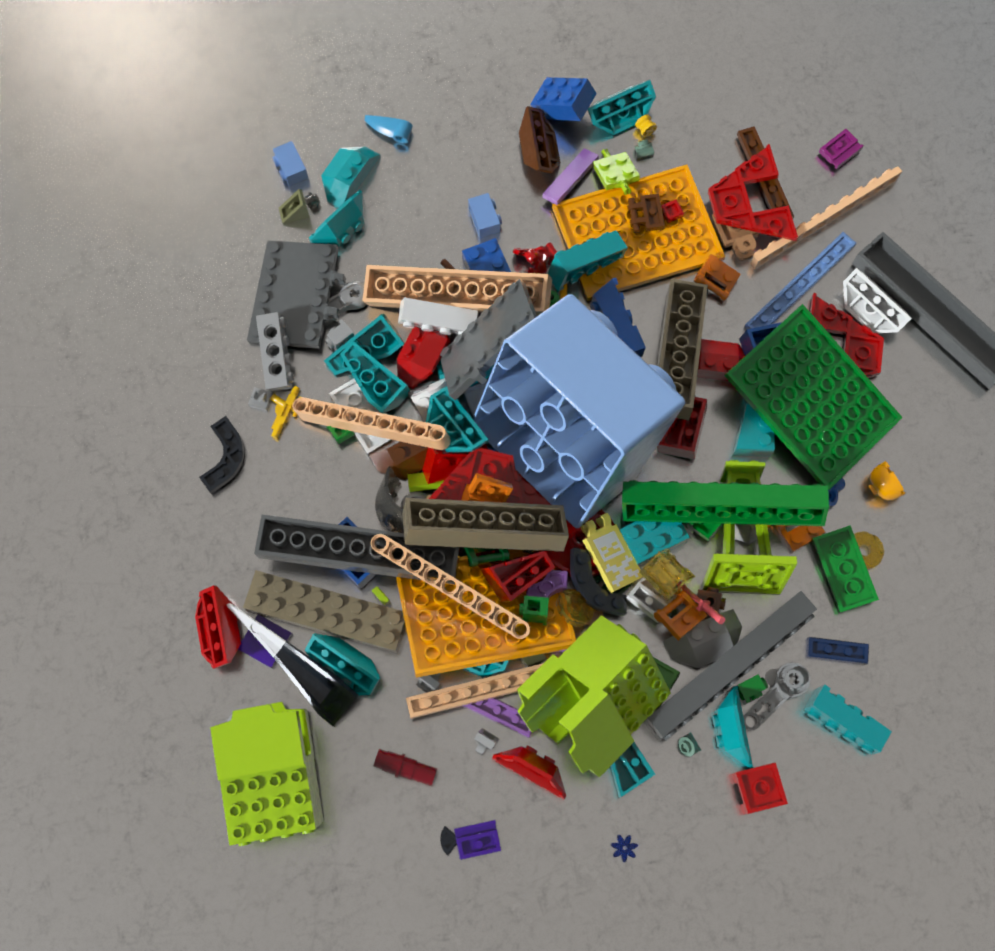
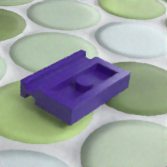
M495 820L454 828L460 860L501 851Z

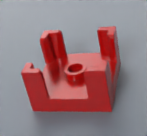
M776 762L732 773L734 783H738L743 804H741L743 815L788 804Z

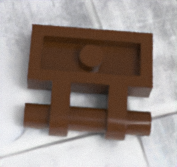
M659 194L642 195L639 203L635 202V198L628 199L629 205L627 209L631 215L630 225L634 233L641 232V225H645L646 231L664 229L665 225ZM642 211L643 217H638L637 212Z

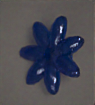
M618 835L619 843L611 844L613 848L618 849L613 854V857L621 855L623 862L627 861V854L635 858L636 855L632 849L637 848L638 844H630L631 835H628L625 841L621 835Z

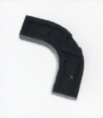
M224 416L210 426L223 445V456L215 467L199 477L211 494L228 483L238 473L244 458L242 439L227 416Z
M571 549V579L575 590L579 591L585 598V603L603 613L619 616L626 615V595L610 594V592L598 586L592 575L591 556L588 550Z

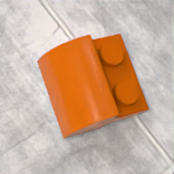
M476 473L471 484L466 485L461 501L505 503L513 490V486L510 483Z

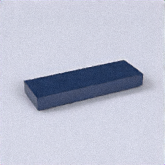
M808 637L807 658L867 665L869 644Z

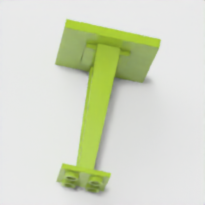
M738 460L726 461L720 476V482H726V484L732 482L761 484L760 478L765 468V462L756 460L749 462H740ZM724 524L723 554H713L702 582V590L707 591V587L719 589V592L781 594L797 565V556H772L767 525L755 524L759 555L735 554V524Z

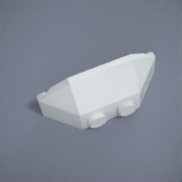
M858 268L843 281L845 309L862 325L870 328L873 333L899 332L912 319L892 297Z

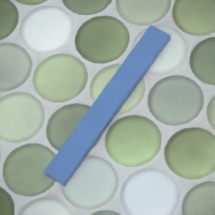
M842 232L751 318L744 328L751 329L774 324L849 253L857 243L846 233Z

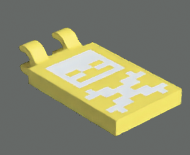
M606 513L596 519L600 529L596 530L594 521L590 520L581 526V530L587 537L583 540V543L611 594L643 578L644 575L618 526H611V518Z

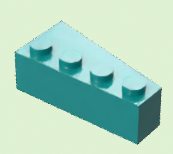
M617 230L610 233L606 232L598 238L587 240L583 244H575L568 250L558 251L554 255L547 274L551 277L552 284L557 292L564 289L563 285L570 282L572 285L583 274L586 273L589 276L599 266L604 268L621 259L628 247Z
M746 401L732 456L770 457L775 450L774 432Z
M824 684L814 690L803 709L808 712L807 715L816 721H823L828 729L834 732L839 731L844 735V739L851 743H858L862 746L861 749L868 754L881 753L892 733L891 730L871 716H866L865 718L860 708L850 704L847 705L845 698L840 694L830 693L831 688Z

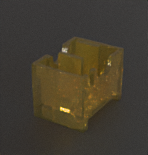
M668 548L659 551L640 571V574L667 601L675 598L696 577L688 568L683 567L676 560L675 555L670 554L671 551ZM679 582H682L676 589H673Z

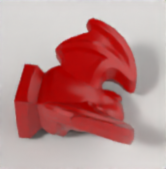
M551 242L535 249L514 248L512 251L514 254L525 256L527 262L533 266V268H529L528 273L546 274V265L550 266L552 264L554 255L557 253Z

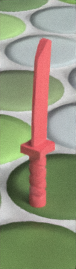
M677 581V586L698 603L696 608L698 611L706 612L719 624L725 622V617L710 606L711 602L709 600L700 599L681 581Z

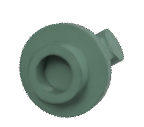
M648 139L638 141V145L634 146L637 159L654 155L652 142H648Z
M691 732L679 739V749L684 755L692 756L701 751Z

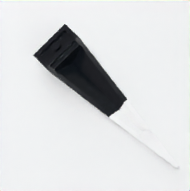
M228 603L227 607L272 655L317 714L334 726L358 697V694L347 686L343 679L233 604Z

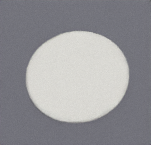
M771 669L766 673L765 678L769 685L773 686L778 670Z

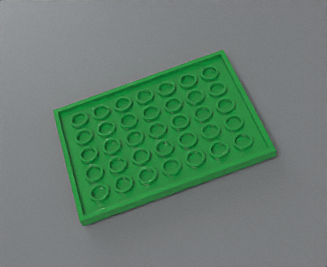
M803 304L724 375L815 480L822 486H828V490L903 418Z

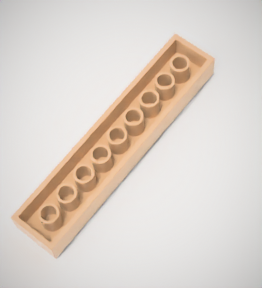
M367 265L363 302L374 307L400 308L401 300L406 297L477 310L478 313H482L494 303L497 297L502 296L512 283L521 279L526 285L538 316L550 306L552 279L548 274Z

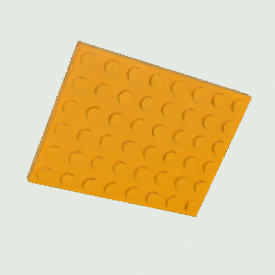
M687 164L640 178V181L628 185L631 193H627V195L624 194L622 188L601 189L561 201L558 205L552 204V209L567 249H570L575 244H583L591 238L595 239L606 232L610 233L617 230L628 247L621 259L604 268L599 266L593 274L587 276L585 273L579 278L587 301L592 300L593 294L613 278H616L619 283L616 285L619 292L702 267L710 254H713L721 261L725 259V254ZM659 194L661 205L677 199L684 212V217L667 224L663 216L665 225L663 230L646 231L645 225H641L640 233L633 232V228L630 225L631 215L627 209L629 198H635V202L639 203L642 195ZM638 211V217H643L642 211Z
M508 549L509 560L543 550ZM467 556L459 557L456 579L523 619V616L519 615L520 603H524L527 589L511 602H500L480 571L481 568L497 563L478 564L476 567H470ZM546 575L543 576V577H542L540 580H538L536 583L542 581V580L546 577ZM396 577L416 678L565 650L576 641L563 592L556 593L549 598L547 626L543 625V623L527 622L530 626L529 635L523 639H518L425 581ZM456 583L455 585L445 584L446 590L453 592L456 589ZM471 591L464 592L462 596L463 601L466 603L472 602L474 598ZM483 602L480 605L482 613L487 614L491 611L489 602ZM502 612L498 615L497 620L502 625L507 624L509 616ZM519 623L515 626V632L518 635L526 633L527 628L524 624Z

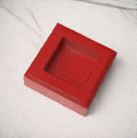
M677 199L661 205L662 214L667 224L684 217V212Z

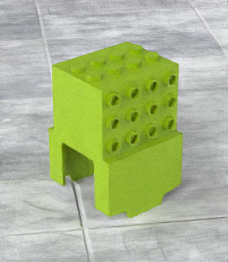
M601 615L559 658L552 655L517 689L522 701L518 713L532 733L540 729L556 744H559L570 733L573 746L568 752L583 774L590 770L600 778L634 742L631 734L638 730L640 725L653 714L655 709L668 698L671 692L647 645L636 634H629L622 625H616Z
M283 702L234 710L231 721L210 727L218 781L220 780L229 846L236 844L245 846L257 840L266 842L278 836L287 838L299 832L308 834L318 829L317 827L324 820L307 709H286Z

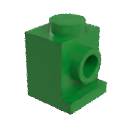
M524 596V603H520L519 615L523 616V620L526 622L543 623V625L547 626L549 598Z
M759 674L737 685L739 697L743 705L751 702L750 697L753 701L763 696L762 691L768 688L766 680L763 677L760 678Z

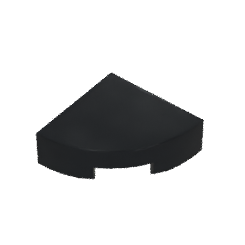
M444 826L440 842L443 851L448 856L457 843L455 834Z

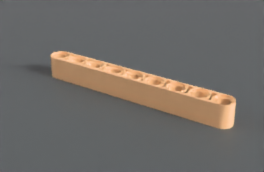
M304 397L297 398L292 406L300 419L306 422L438 450L448 448L451 443L448 433L441 425Z
M377 534L372 538V549L512 636L523 639L529 635L530 626L520 617L388 536ZM380 538L386 540V546L383 549H378L376 546V542ZM398 548H401L404 552L400 560H396L393 556L394 551ZM414 559H419L421 567L419 570L414 571L411 568V562ZM431 570H436L439 574L436 581H430L428 578V573ZM449 580H453L456 583V589L453 592H448L445 588V584ZM466 591H471L474 595L473 601L470 603L463 601L462 596ZM483 602H489L491 605V611L487 614L482 613L480 610V605ZM502 612L509 616L508 623L503 625L497 620L498 615ZM522 623L526 626L527 631L524 635H518L515 632L517 624Z

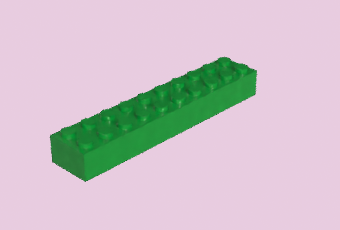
M623 481V521L825 526L829 510L828 486L820 484L780 485L772 483L765 485L759 483L739 484L737 482L719 484L718 482L698 483L695 481L689 483H679L677 481Z

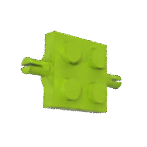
M603 149L601 154L604 158L593 161V168L606 190L622 188L625 195L627 193L630 194L631 189L628 185L640 181V175L626 152L611 155L608 149Z

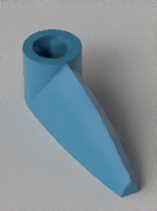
M365 115V121L374 130L393 138L398 143H408L413 128L410 122L390 117Z

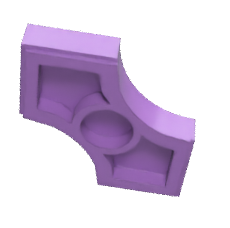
M551 570L542 581L533 584L527 589L526 596L550 598L556 593L567 592L568 571Z

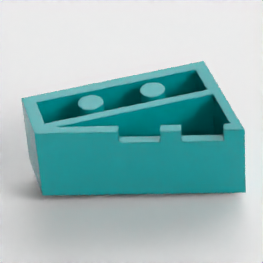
M635 742L610 766L619 798L655 775Z

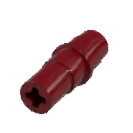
M378 750L373 767L393 774L395 778L399 776L432 786L437 768L417 762L415 759L406 757V754L400 755L391 751Z

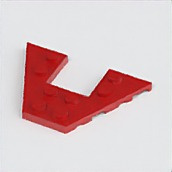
M770 144L766 145V148L758 154L751 156L750 160L743 162L735 168V171L720 179L719 183L708 188L709 199L716 223L797 241L798 235L789 205L753 212L745 185L778 178L779 173Z
M813 293L810 313L827 332L845 335L843 350L868 378L879 375L882 366L884 338L877 333H873L867 326L860 325L853 320V317L842 310H837L833 304H828L816 296V293Z
M481 447L473 452H469L429 498L462 500L465 485L471 484L475 474L478 473L512 484L513 490L505 503L524 504L513 456Z

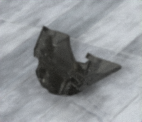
M389 466L377 491L375 510L379 521H381L387 531L404 533L403 509L393 500V498L397 497L396 486L398 485L399 487L401 483Z

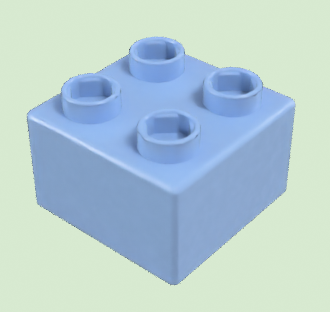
M569 294L504 340L473 420L489 439L488 443L497 452L512 455L515 469L551 505H563L566 520L573 527L580 528L623 490V481L628 482L636 479L685 405V399L676 391L672 378L665 370L659 366L647 364L618 337L613 323L607 316L599 311L589 310L574 295Z

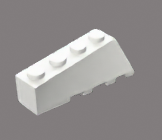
M404 297L400 303L398 323L403 324V327L414 328L416 326L421 327L423 331L431 332L438 330L441 334L450 335L451 333L459 335L467 329L471 322L477 319L478 311Z

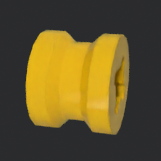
M649 114L640 117L635 123L636 128L641 130L643 137L650 136L657 129L656 123L651 121L652 118Z

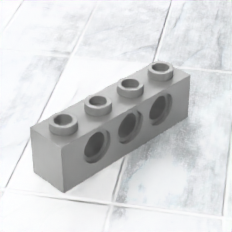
M278 312L257 315L256 321L265 388L271 392L292 389L294 375L293 372H290L292 359L287 349L289 338L285 335V328H287L286 319ZM277 330L276 336L271 338V332ZM279 348V354L273 356L274 349ZM282 366L281 373L276 375V368Z

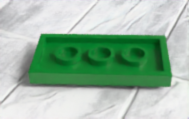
M851 525L812 538L840 613L879 600Z

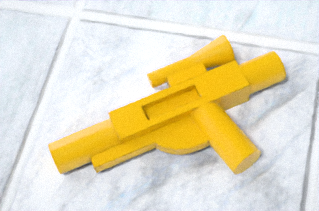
M293 386L286 401L276 394L271 396L270 400L277 404L275 408L277 416L271 427L273 429L271 437L279 438L291 412H293L292 416L296 417L297 413L293 410L292 406L300 391L299 387Z

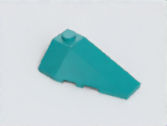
M381 314L326 358L324 362L335 375L349 371L340 353L352 340L376 360L392 355L405 343L387 316Z
M353 340L340 353L367 401L380 413L384 414L398 407L409 396L408 392L410 390L407 384Z

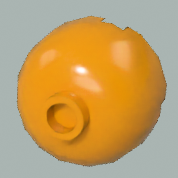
M884 461L877 465L870 473L871 485H869V488L874 496L878 494L882 499L894 500L906 493L894 472L889 469V464Z

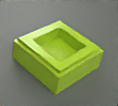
M376 586L371 590L383 606L389 607L391 605L390 599L379 587Z

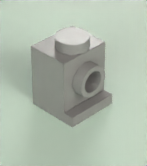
M342 319L339 321L340 325L333 327L327 334L325 342L331 349H339L354 337V332Z

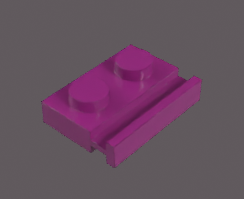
M844 129L822 146L819 153L830 164L832 163L835 169H838L861 151L864 145H860L858 139L847 129Z

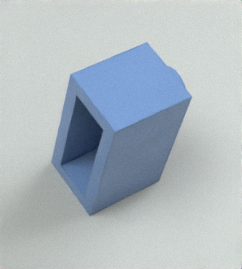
M292 141L273 148L275 156L272 159L275 166L280 167L279 174L283 181L286 180L288 185L292 186L309 178Z
M489 193L468 199V208L479 238L499 233L502 219L500 214H496V203L494 199L490 198Z

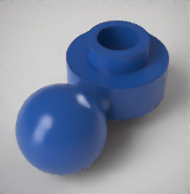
M843 478L828 490L829 506H834L837 503L838 491L843 490L845 487V480Z

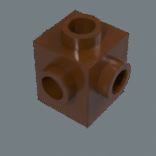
M707 587V591L698 589L697 596L705 601L711 598L714 599V604L710 606L718 613L725 609L726 598H723V594L719 593V589Z

